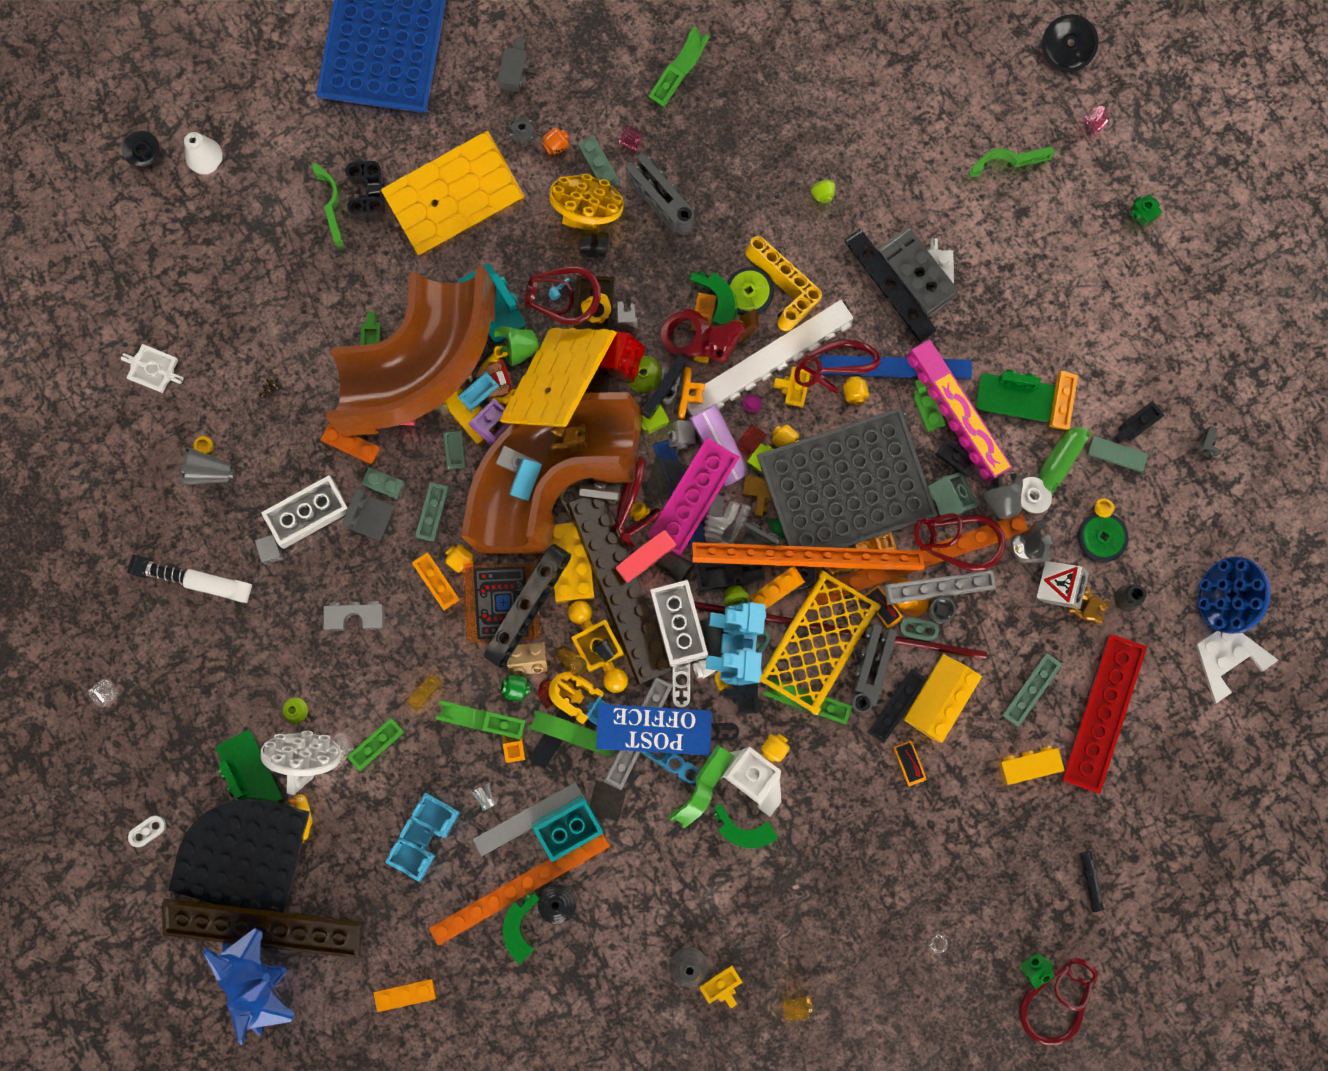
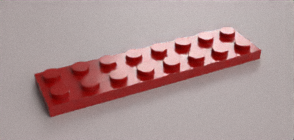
M1113 634L1108 635L1061 781L1098 794L1101 793L1147 646Z

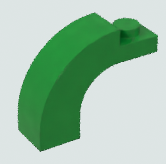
M692 272L690 280L693 283L712 290L717 296L718 307L712 322L720 325L726 324L732 319H737V299L729 284L714 272H712L710 279L709 275L703 272H698V274Z
M722 804L714 807L716 811L713 814L718 823L723 822L724 824L717 829L723 837L735 845L745 848H759L779 839L769 821L755 829L743 830L733 824Z
M529 893L521 901L523 903L522 906L517 901L514 902L504 919V943L509 954L519 965L535 950L524 938L521 924L525 914L540 900L537 893L533 895Z

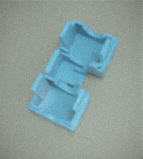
M748 602L725 607V615L710 613L709 626L723 628V632L728 634H722L721 653L723 655L721 657L707 655L706 669L720 671L719 680H723L724 683L733 685L760 683L762 653L756 652L757 635L764 632L766 605Z
M424 793L411 814V818L408 819L400 833L399 839L391 849L385 863L421 882L436 856L426 850L434 834L446 838L460 812L430 794Z

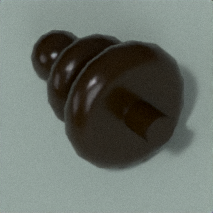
M269 377L266 378L268 385L263 384L264 390L259 393V397L265 398L267 393L272 394V388L278 390L279 385L276 382L279 379L277 377L274 380Z

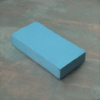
M485 372L464 390L458 398L471 412L491 395L499 385Z
M522 458L509 494L528 501L542 464Z

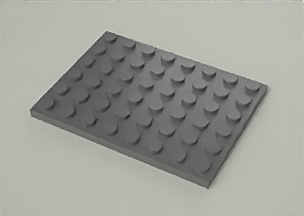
M901 407L757 455L787 546L845 548L913 525L919 519L938 516Z

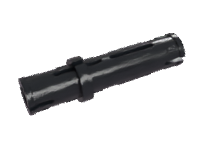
M1093 852L1080 853L1083 865L1082 874L1085 875L1092 912L1104 911L1105 908L1097 876L1098 868L1094 864Z

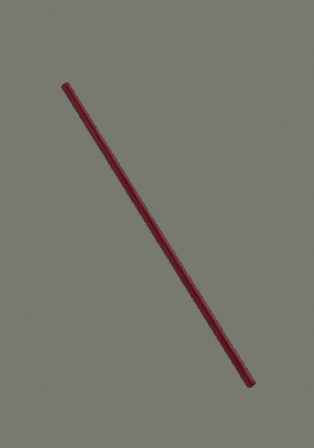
M694 601L697 610L725 614V606ZM766 614L764 621L790 625L794 618ZM820 623L809 625L810 629L822 631ZM822 623L825 632L835 630L834 625ZM848 629L839 631V634L853 636ZM896 636L894 644L981 659L987 658L986 651Z

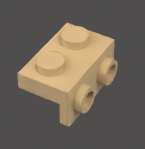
M545 642L518 645L507 662L509 674L521 676L523 674L547 672Z

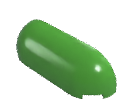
M1073 427L1065 431L1042 466L1039 479L1043 481L1045 488L1051 491V495L1055 492L1059 483L1062 482L1087 442L1088 436L1091 433L1088 429Z

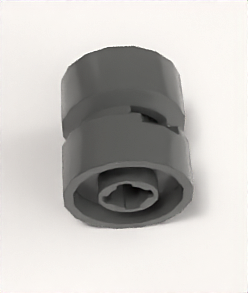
M947 597L935 599L927 609L928 618L935 624L947 623L954 617L956 612L954 602Z

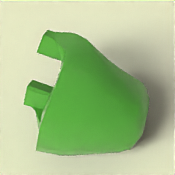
M505 326L494 329V338L505 336L508 340L509 348L505 345L498 346H504L501 349V354L503 352L508 353L503 358L511 367L533 356L539 348L537 336L532 330L523 328L518 330Z

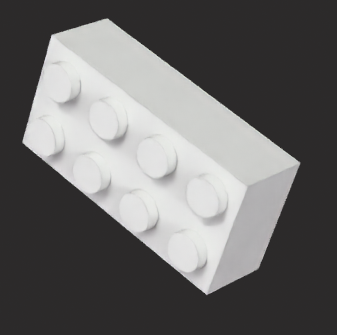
M328 475L261 513L278 545L285 549L345 516L348 505L335 481Z
M688 580L651 589L650 594L670 667L707 658L708 652Z

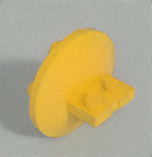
M590 174L559 177L551 185L549 192L550 203L563 215L562 224L582 230H590L594 234L599 232L601 224L618 219L624 208L623 197L610 185V182L604 179L593 178Z

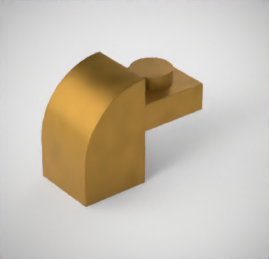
M746 475L742 497L757 499L754 518L762 519L763 514H767L768 503H765V501L772 502L766 482L760 477Z

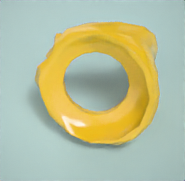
M601 294L600 303L604 306V314L600 317L591 316L588 320L589 322L602 324L609 318L611 305L607 295ZM593 296L581 303L583 314L590 307Z

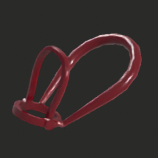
M578 265L565 266L537 275H530L525 292V307L534 308L556 322L567 326L579 325L589 320L597 311L601 300V287L596 276L589 269ZM569 273L584 275L593 287V300L590 307L584 314L578 317L567 318L562 316L572 306L574 294L572 287L561 279L541 277ZM537 281L564 284L570 293L568 306L562 311H553L533 304L537 291Z
M848 339L834 340L806 354L804 359L798 361L794 373L795 381L802 387H810L818 382L832 392L839 394L840 390L821 375L822 372L866 373L875 370L881 364V355L875 348L860 341ZM837 347H852L869 353L873 357V361L859 366L822 368L820 360L813 356ZM810 361H815L817 364V370L814 371L811 368L807 367L805 364ZM802 369L813 375L810 381L801 382L800 372Z
M643 456L638 457L636 460L634 483L625 482L614 524L630 549L635 547L630 540V536L647 526L661 514V509L655 508L644 519L635 521L626 529L622 528L636 500L643 480L646 465Z
M948 513L933 519H919L914 525V538L920 550L927 551L950 564L971 572L984 571L995 566L1003 557L1006 548L1005 534L1000 525L983 515L975 514L960 517L955 513ZM922 522L928 526L930 531L929 544H923L920 538L919 529ZM980 522L986 524L994 530L998 537V548L995 555L984 563L971 564L932 551V548L953 546L961 537L963 523ZM958 524L957 534L950 542L935 544V526Z
M1068 959L1065 965L1053 972L1055 977L1061 973L1054 985L1057 999L1067 1008L1077 1011L1071 1028L1064 1035L1056 1038L1042 1036L1031 1027L1028 1020V1006L1031 999L1048 983L1043 984L1036 990L1032 987L1024 995L1020 1005V1021L1024 1031L1034 1041L1043 1045L1058 1046L1070 1041L1078 1033L1085 1008L1091 996L1092 986L1098 979L1096 968L1084 959ZM1072 964L1083 965L1091 971L1093 977L1091 979L1080 978L1071 971L1070 967ZM1066 973L1073 981L1086 986L1079 1006L1068 1003L1059 992V984Z

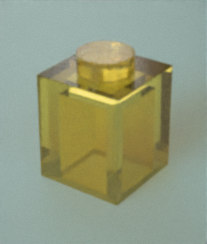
M806 996L782 999L786 1022L810 1018L809 1013H812L811 1000L807 1001Z

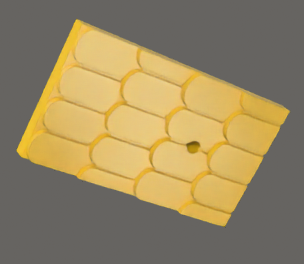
M489 131L474 137L381 189L418 256L525 197Z
M550 329L540 349L536 351L526 374L521 378L514 395L510 397L499 421L512 424L566 427L617 332L607 329Z

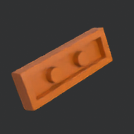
M329 423L320 439L321 442L370 465H373L381 449L355 435L342 436Z

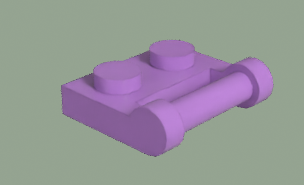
M495 399L469 423V426L481 435L490 447L512 425V423H505L494 435L490 432L499 422L505 410Z

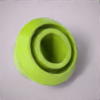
M831 180L819 181L812 186L810 192L817 201L828 203L835 195V183Z
M740 585L727 587L724 592V605L726 607L747 603L749 600V594Z
M300 698L288 699L282 706V717L290 724L301 723L308 714L307 704Z

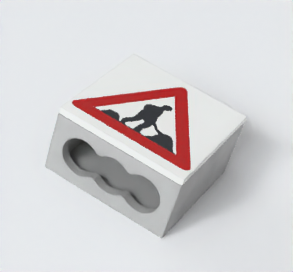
M1050 561L1045 562L1040 586L1037 589V598L1044 603L1080 609L1089 571L1081 566Z

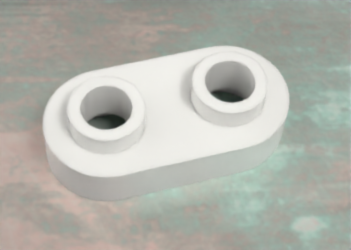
M160 816L149 817L130 831L128 835L129 843L134 847L147 845L165 831V820ZM155 822L159 823V828L157 830L154 829ZM138 834L143 836L141 841L137 839Z

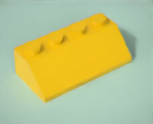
M942 654L903 720L932 740L942 743L982 676L968 666Z

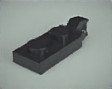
M1152 401L1123 422L1119 427L1121 432L1113 438L1117 443L1126 437L1130 441L1165 415Z

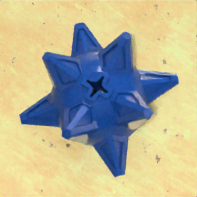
M256 928L231 947L227 943H223L222 953L219 955L207 948H203L204 956L218 981L219 987L225 991L228 998L227 1007L230 1011L237 1041L240 1045L245 1040L247 1030L252 1029L258 1035H261L263 1026L292 1022L295 1014L275 996L273 991L277 983L287 973L286 967L262 964L261 939H263V932Z

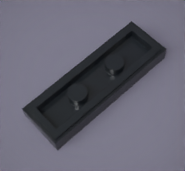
M561 709L555 716L572 723L576 722L575 718ZM544 734L529 756V759L545 769L563 740Z

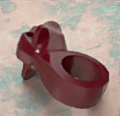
M686 308L684 311L676 312L666 319L661 329V341L666 349L677 356L682 354L685 357H710L719 363L728 362L740 336L746 329L744 322L739 319H732L726 324L710 327L699 312ZM683 321H692L696 328L694 340L685 347H677L673 341L674 329Z

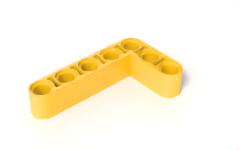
M755 236L749 242L745 255L759 269L765 271L771 280L794 300L785 308L777 321L778 327L781 330L790 331L814 310L822 298V292L765 239Z

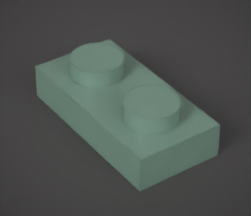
M369 467L361 485L397 500L405 482Z

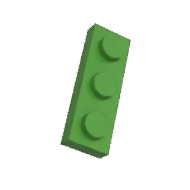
M390 718L347 757L359 771H362L405 732L393 718Z

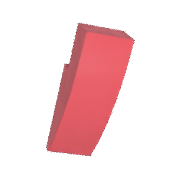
M664 530L616 567V570L628 583L672 551L676 543Z

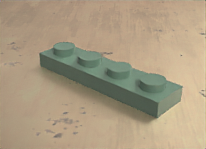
M1045 653L1002 714V717L1018 728L1063 664L1048 653Z

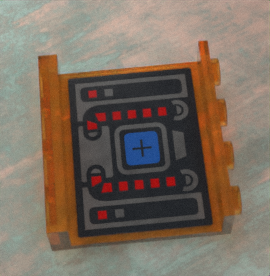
M534 561L523 564L463 565L466 643L491 642L537 567L534 566ZM530 602L526 603V610L530 607ZM540 610L521 641L536 640L538 635H541V624H538L537 616H540ZM509 634L505 637V641H509Z

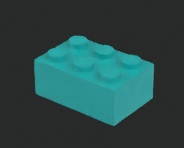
M583 794L531 823L551 862L603 834V830Z

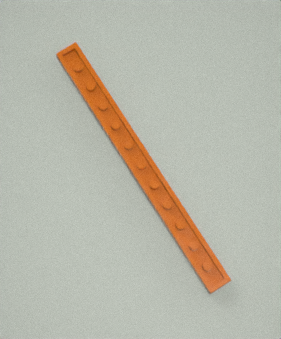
M1022 513L1013 518L996 522L1004 532L1005 539L1028 531ZM986 525L961 534L960 539L953 546L932 548V551L955 558L997 543L998 537L994 530ZM954 537L949 538V539H946V540L941 541V542H938V543H935V544L948 543V542H950ZM922 551L924 568L944 561L927 551ZM862 569L837 578V580L859 592L918 570ZM830 581L825 582L828 589L838 587ZM812 587L806 589L807 595L811 591ZM842 589L843 597L851 595ZM838 590L828 593L830 601L841 598ZM818 593L815 597L819 606L828 603L825 593Z
M692 542L691 547L692 562L918 571H923L925 566L922 551L697 542Z

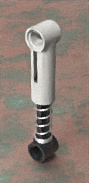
M134 554L131 556L127 573L143 578L156 576L158 579L172 580L173 583L180 582L184 588L225 597L246 604L252 588V584L238 580H230L192 569L184 572L182 569L168 568L167 565L165 567L160 566V564L156 565L154 562H151V559Z

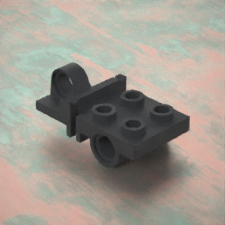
M694 562L699 592L737 585V580H740L741 585L766 580L763 565Z

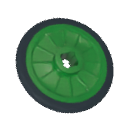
M1095 513L1087 517L1081 524L1078 539L1082 550L1087 556L1096 561L1108 562L1117 559L1123 554L1128 545L1129 536L1128 530L1120 518L1113 514L1110 517L1104 518ZM1102 533L1107 536L1105 541L1100 538Z

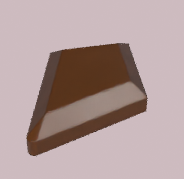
M756 309L740 316V320L744 322L746 330L740 336L738 344H742L759 327Z

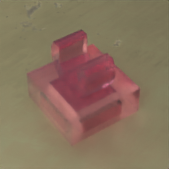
M1100 105L1097 109H1090V117L1084 116L1086 123L1090 124L1092 131L1099 133L1109 121L1106 108Z
M626 125L622 131L619 143L636 151L643 134L642 130L638 131L633 128L634 126Z

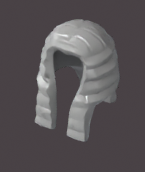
M717 494L705 514L706 520L704 523L706 526L703 528L705 531L703 535L706 542L733 544L737 534L740 532V528L746 522L751 507L749 505H742L737 521H733L740 506L739 503L730 501L724 514V497Z

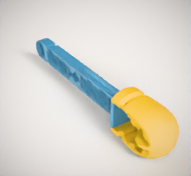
M563 672L555 676L549 686V696L552 702L568 715L575 716L576 720L581 724L585 723L588 719L597 725L598 704H608L601 699L604 692L599 688L594 689L593 684L573 672ZM581 689L586 691L590 697L593 696L597 699L593 703L590 701L586 706V709H588L587 715L582 713L581 709L571 705L573 703L580 704L585 696L582 695ZM641 752L671 774H678L676 777L684 783L694 784L696 782V779L688 780L685 773L687 770H693L697 776L699 770L688 761L685 763L679 755L664 753L662 758H656L653 752ZM671 759L679 761L680 766L678 769L674 770L670 767L669 762Z

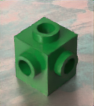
M1151 194L1145 197L1143 195L1139 196L1133 201L1134 204L1130 208L1132 217L1136 221L1138 220L1142 227L1154 221L1162 214L1159 202Z
M1040 953L1031 956L1020 965L1024 976L1035 990L1055 977L1052 971L1054 967L1048 957L1043 958Z

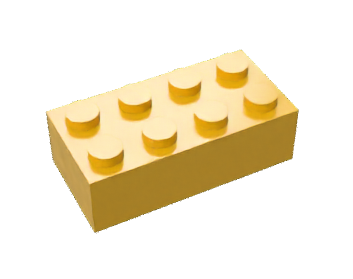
M574 522L554 524L551 545L556 544L571 554L569 563L554 586L556 603L595 600L592 568Z

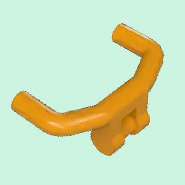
M689 366L684 368L681 401L677 419L686 421L685 414L688 403L703 404L704 398L702 396L706 386L702 383H691L693 373ZM690 390H696L695 396H690Z

